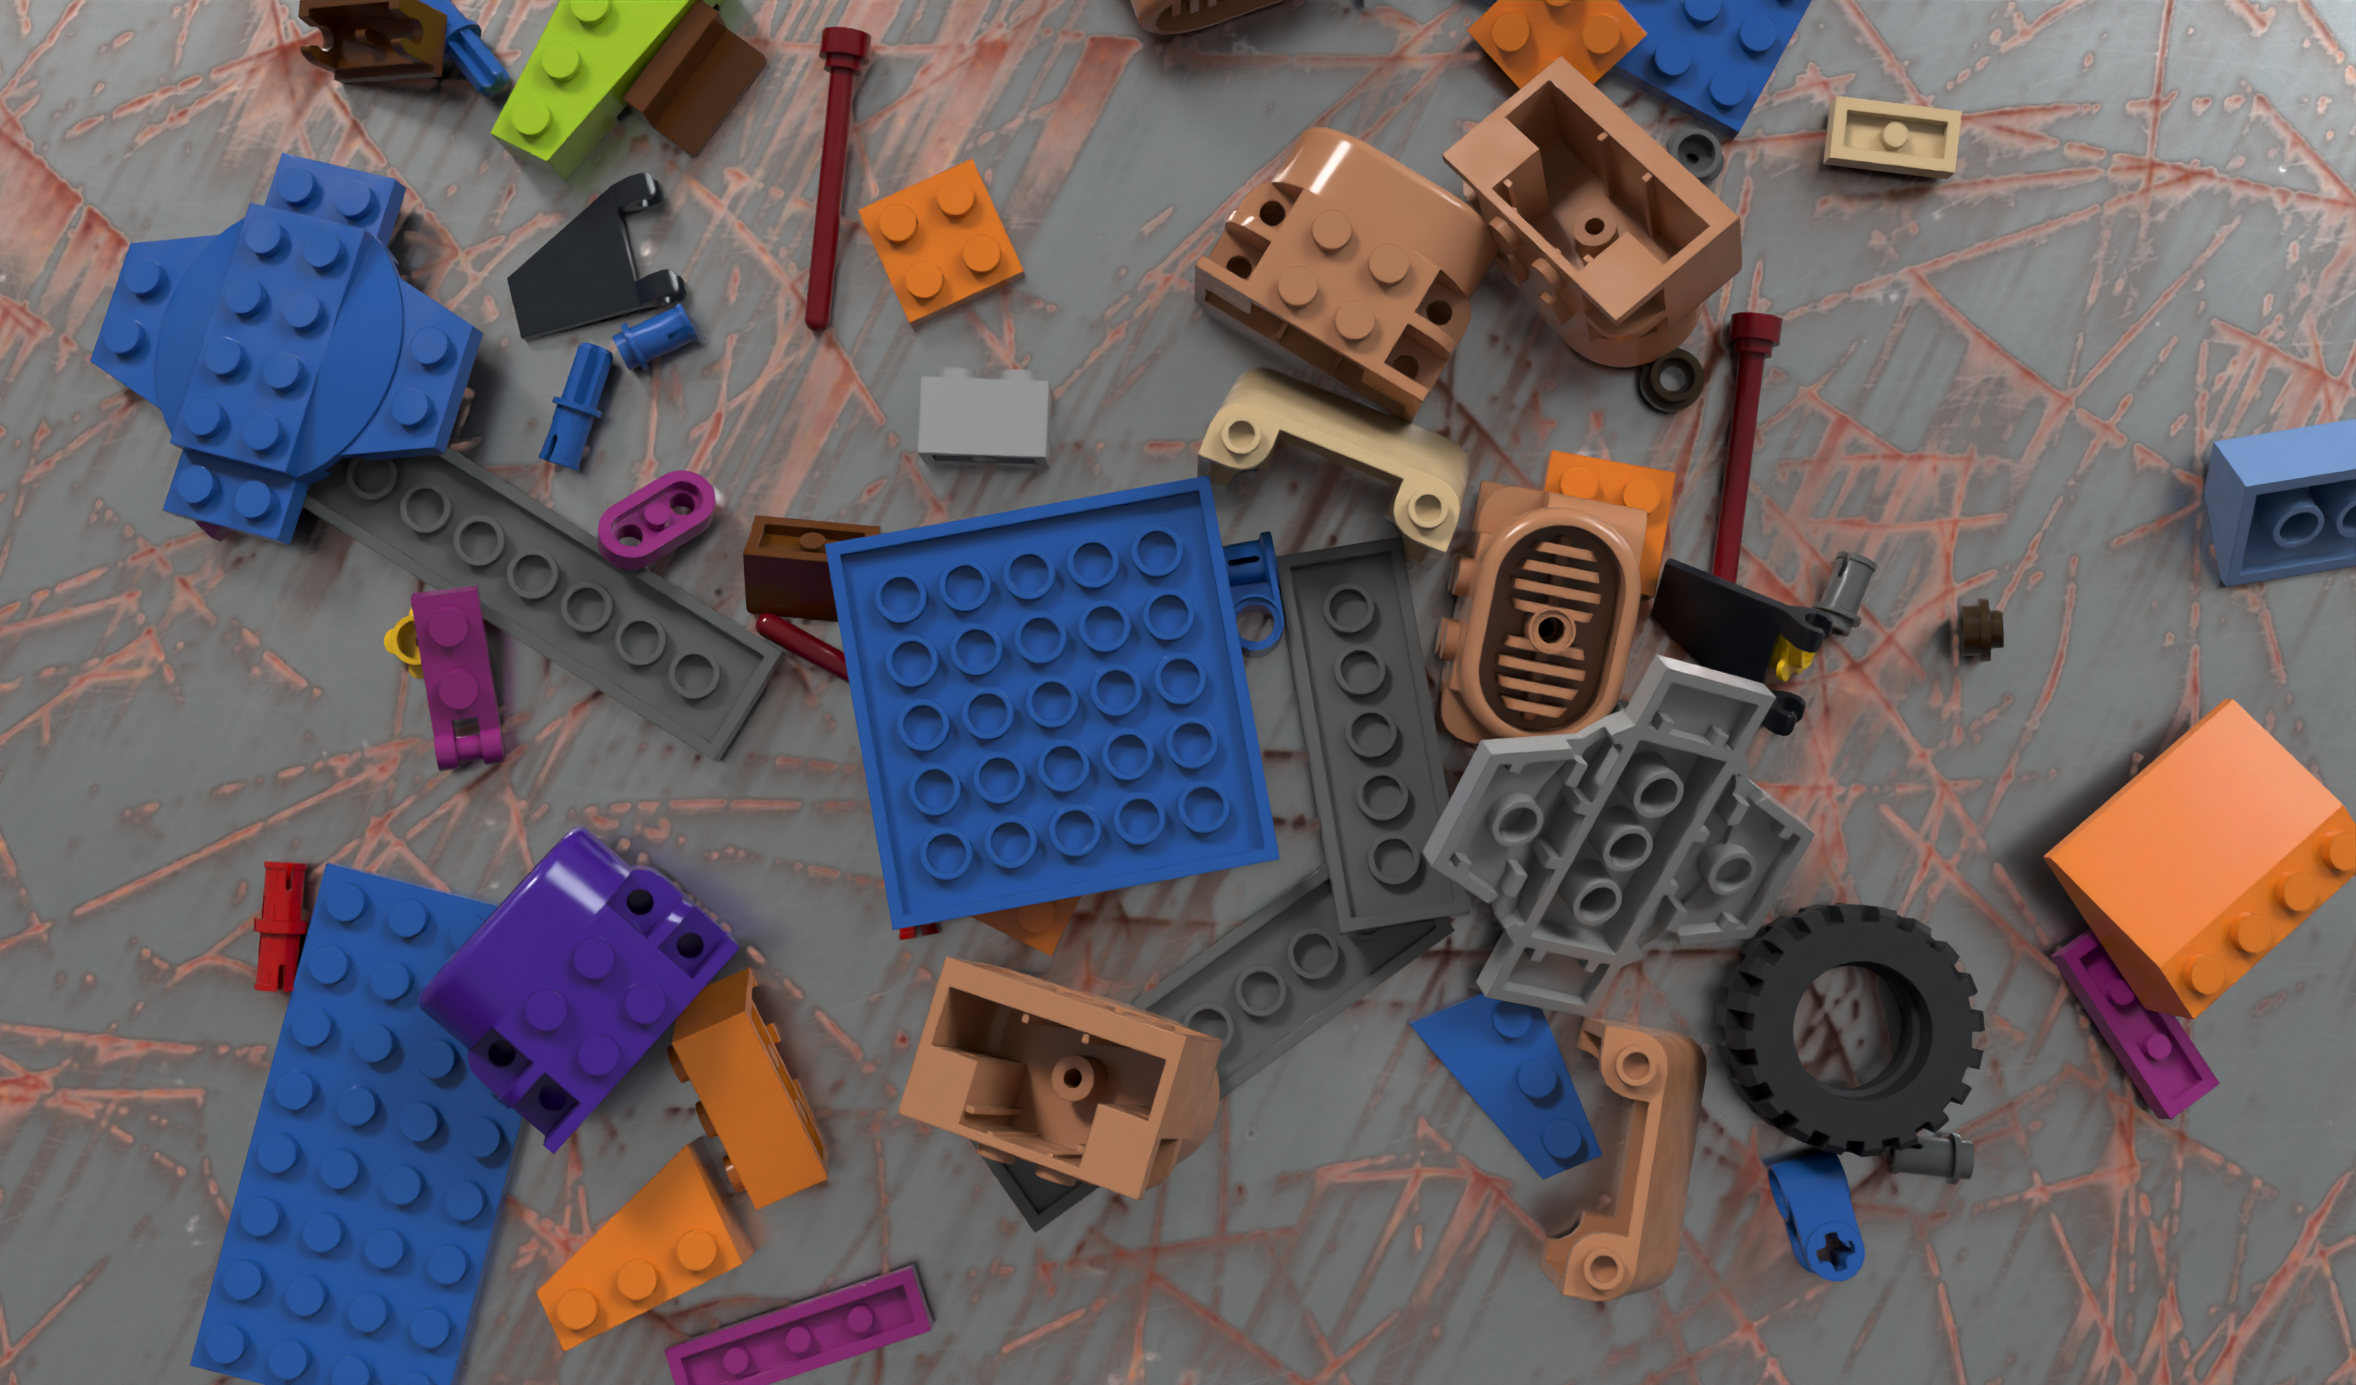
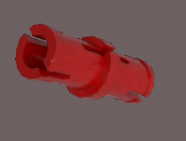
M264 861L265 878L261 918H254L253 930L254 932H260L257 976L254 990L293 992V984L298 966L300 934H307L308 921L301 920L307 863Z

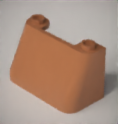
M1581 1016L1576 1047L1591 1053L1599 1061V1072L1603 1079V1085L1608 1086L1618 1095L1632 1099L1614 1216L1582 1211L1580 1224L1571 1234L1560 1239L1545 1237L1540 1269L1564 1296L1592 1301H1611L1659 1287L1673 1274L1677 1263L1707 1073V1062L1701 1046L1691 1037L1683 1034Z

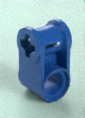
M1270 531L1261 532L1258 540L1222 546L1236 623L1245 613L1258 611L1265 614L1273 625L1272 633L1266 639L1259 642L1249 641L1239 634L1242 656L1247 658H1261L1273 652L1278 647L1284 630V615L1278 588L1280 587V580Z
M1819 1151L1769 1165L1767 1167V1174L1771 1192L1778 1211L1783 1218L1792 1253L1797 1263L1806 1271L1817 1274L1819 1277L1832 1282L1845 1281L1855 1276L1863 1265L1865 1247L1851 1205L1848 1180L1837 1154ZM1825 1235L1839 1241V1247L1833 1248L1830 1251L1831 1262L1817 1256L1816 1250L1826 1246Z

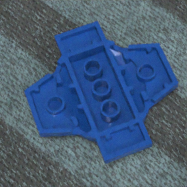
M282 153L265 205L250 202L245 218L231 225L221 234L130 243L90 362L162 410L164 420L172 435L170 443L182 449L163 511L180 518L290 546L309 485L330 476L331 473L328 468L340 459L361 457L369 461L445 454L483 333L400 278L397 267L400 265L388 248L389 240L407 189L398 180Z

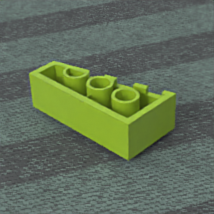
M560 0L490 134L509 154L566 182L617 124V116L627 106L622 99L696 0ZM725 0L702 1L713 8L715 5L720 7Z

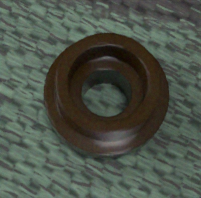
M1680 348L1657 358L1654 362L1644 364L1640 373V388L1644 397L1652 406L1663 411L1674 412L1689 407L1700 396L1704 386V372L1701 364L1695 356ZM1669 370L1679 375L1681 379L1679 390L1669 391L1662 386L1660 376L1663 371Z
M1978 598L1977 605H1961L1963 656L1979 655L1980 662L1991 661V649L2003 648L2002 610H1990L1988 598Z

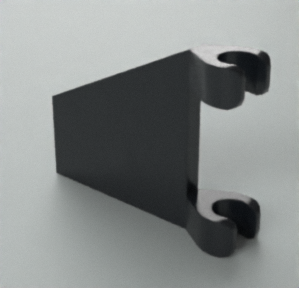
M643 172L626 177L611 185L507 278L522 339L526 341L643 308L671 305L682 302L687 298V290L683 278L677 276L672 270H660L637 280L621 212L651 209L660 206L664 202V195L659 181L654 180L650 174Z
M1672 558L1665 562L1650 615L1702 667L1765 684L1780 634L1796 648L1813 653L1820 649L1823 639L1826 640L1829 637L1834 624L1831 614L1823 610L1787 605ZM1770 690L1776 699L1761 724L1777 735L1788 736L1794 730L1796 722L1803 718L1806 702L1802 697L1791 692Z

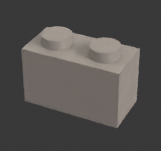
M959 367L937 369V377L921 376L917 453L923 462L1049 467L1052 390L1049 381H1038L1037 372L1018 369L1001 371L1000 379L975 378L974 370Z

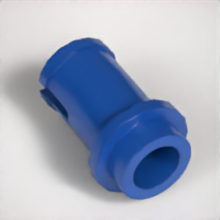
M681 303L629 328L627 323L621 325L623 331L612 336L629 371L638 366H641L643 371L649 369L647 362L691 341L699 340Z

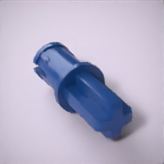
M419 0L447 14L444 60H452L476 91L482 93L487 98L495 96L500 89L507 86L509 74L480 39L482 30L476 21L467 20L451 0Z
M582 343L578 346L562 397H553L552 403L557 404L548 436L539 455L540 459L579 471L584 447L595 418L601 419L603 414L596 410L613 360V354L609 350L591 343Z

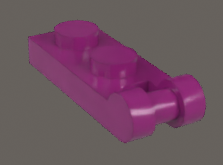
M479 586L413 593L411 604L439 771L459 769L460 762L484 759L485 765L505 762L503 734ZM478 717L480 734L456 736L454 720Z

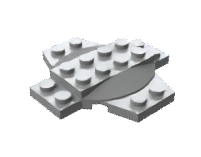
M1656 654L1630 702L1618 699L1610 715L1603 717L1578 733L1480 741L1431 834L1423 854L1432 868L1489 904L1491 902L1495 916L1504 928L1500 939L1476 980L1485 997L1592 1018L1620 968L1644 958L1640 947L1656 937L1674 936L1680 945L1754 938L1815 836L1813 830L1802 818L1747 778V774L1752 771L1744 753L1776 699L1775 695L1765 684Z

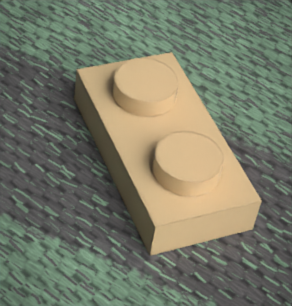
M1836 96L1830 103L1823 164L1949 179L1956 171L1962 111Z

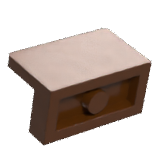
M696 0L622 99L635 117L690 157L695 158L699 156L764 70L767 60L761 52L730 31L718 11L704 1Z
M755 515L743 552L746 610L751 614L773 613L783 617L838 622L825 544L881 534V527Z

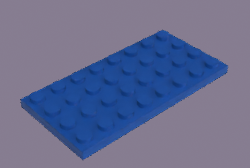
M326 863L294 980V989L288 1002L190 1366L264 1385H457L527 1120L512 1107L507 1109L498 1101L499 1096L475 1076L469 1066L467 1058L468 1049L419 1008L417 999L419 993L494 912L499 904L338 863Z

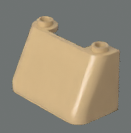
M1259 367L1250 369L1238 377L1209 425L1198 453L1197 477L1209 475L1211 484L1227 489L1232 478L1243 470L1258 468L1267 472L1278 443L1395 489L1384 519L1394 522L1402 533L1405 561L1431 570L1446 553L1457 526L1468 481L1470 466L1468 457L1460 445L1446 437L1274 369Z

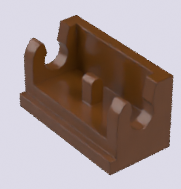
M300 0L298 17L308 26L317 27L324 39L322 49L319 46L308 45L301 46L300 51L310 63L334 73V80L340 83H357L442 76L447 14L419 0Z

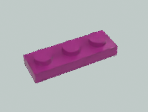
M2091 928L2050 956L2158 1119H2173L2220 1084L2174 1015L2146 1010Z

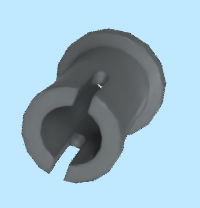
M1839 551L1820 602H1813L1811 608L1820 609L1831 614L1834 624L1830 634L1848 637L1851 628H1856L1860 625L1862 619L1857 615V612L1877 565L1872 560L1856 553H1850L1849 556L1846 551Z
M1953 1132L1948 1135V1138L1918 1136V1144L1899 1151L1892 1147H1887V1159L1893 1160L1887 1164L1888 1172L1890 1174L1907 1173L1945 1177L1948 1184L1956 1185L1959 1179L1970 1180L1972 1177L1974 1146L1972 1141L1961 1140L1960 1134Z

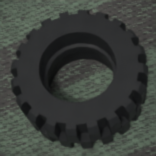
M1836 903L1835 905L1817 904L1800 908L1798 914L1791 917L1780 916L1765 926L1767 933L1762 938H1751L1739 952L1744 960L1738 970L1729 969L1722 987L1730 990L1726 1006L1717 1005L1716 1024L1723 1026L1725 1031V1041L1718 1043L1722 1062L1731 1065L1734 1076L1730 1081L1740 1097L1749 1100L1754 1106L1753 1112L1767 1124L1778 1128L1785 1135L1825 1152L1842 1155L1843 1152H1851L1860 1157L1881 1156L1885 1147H1892L1901 1151L1918 1144L1916 1133L1922 1129L1936 1133L1949 1121L1948 1115L1943 1110L1950 1101L1963 1105L1972 1089L1969 1085L1962 1082L1967 1067L1980 1070L1984 1050L1972 1048V1033L1985 1031L1983 1011L1971 1009L1968 997L1975 995L1978 990L1970 973L1958 972L1954 964L1957 963L1960 956L1948 942L1934 940L1931 937L1932 929L1915 918H1904L1897 915L1895 910L1879 906ZM1842 966L1862 967L1882 977L1896 998L1901 1016L1900 1039L1890 1063L1876 1078L1860 1087L1852 1089L1830 1087L1811 1076L1804 1069L1798 1057L1793 1035L1795 1012L1806 989L1827 970Z

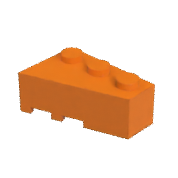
M750 967L705 986L676 1018L672 1045L667 1047V1054L679 1081L685 1083L690 1080L700 1101L696 1102L695 1107L705 1133L709 1138L719 1136L728 1154L723 1158L732 1186L738 1193L746 1190L755 1209L758 1210L828 1179L829 1151L798 1079H791L775 1046V1043L780 1042L781 1039L774 1023L765 1026L751 998L752 988L757 986Z
M700 1136L685 1145L536 1291L564 1352L742 1265L756 1252L702 1137Z

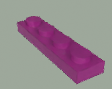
M913 1264L671 1344L664 1351L675 1385H769L932 1331L934 1325L915 1265Z

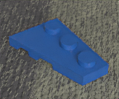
M1480 992L1408 1022L1543 1180L1602 1156L1600 1147L1542 1008L1487 998L1483 992Z

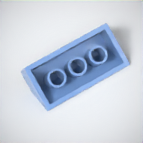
M2356 419L2213 441L2204 495L2219 575L2225 587L2356 566Z

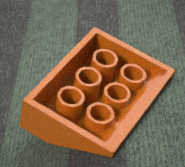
M2224 699L2045 854L2043 858L2146 1010L2195 1020L2356 875V824L2344 805L2234 699Z

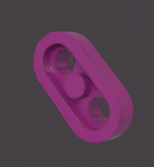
M684 470L673 471L661 476L609 507L602 514L598 524L597 545L601 555L615 567L625 570H637L647 567L698 536L710 526L713 520L716 499L711 484L697 473ZM676 506H685L692 513L678 515L671 509ZM625 537H633L639 540L640 544L637 546H626L621 544L619 540Z

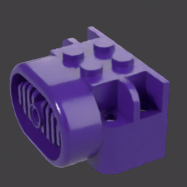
M577 826L563 836L419 993L417 1003L424 1013L468 1049L467 1058L469 1066L475 1076L499 1096L498 1101L507 1109L512 1107L545 1135L543 1146L554 1154L740 947L728 930L662 872L647 865L637 864L630 866L589 829Z

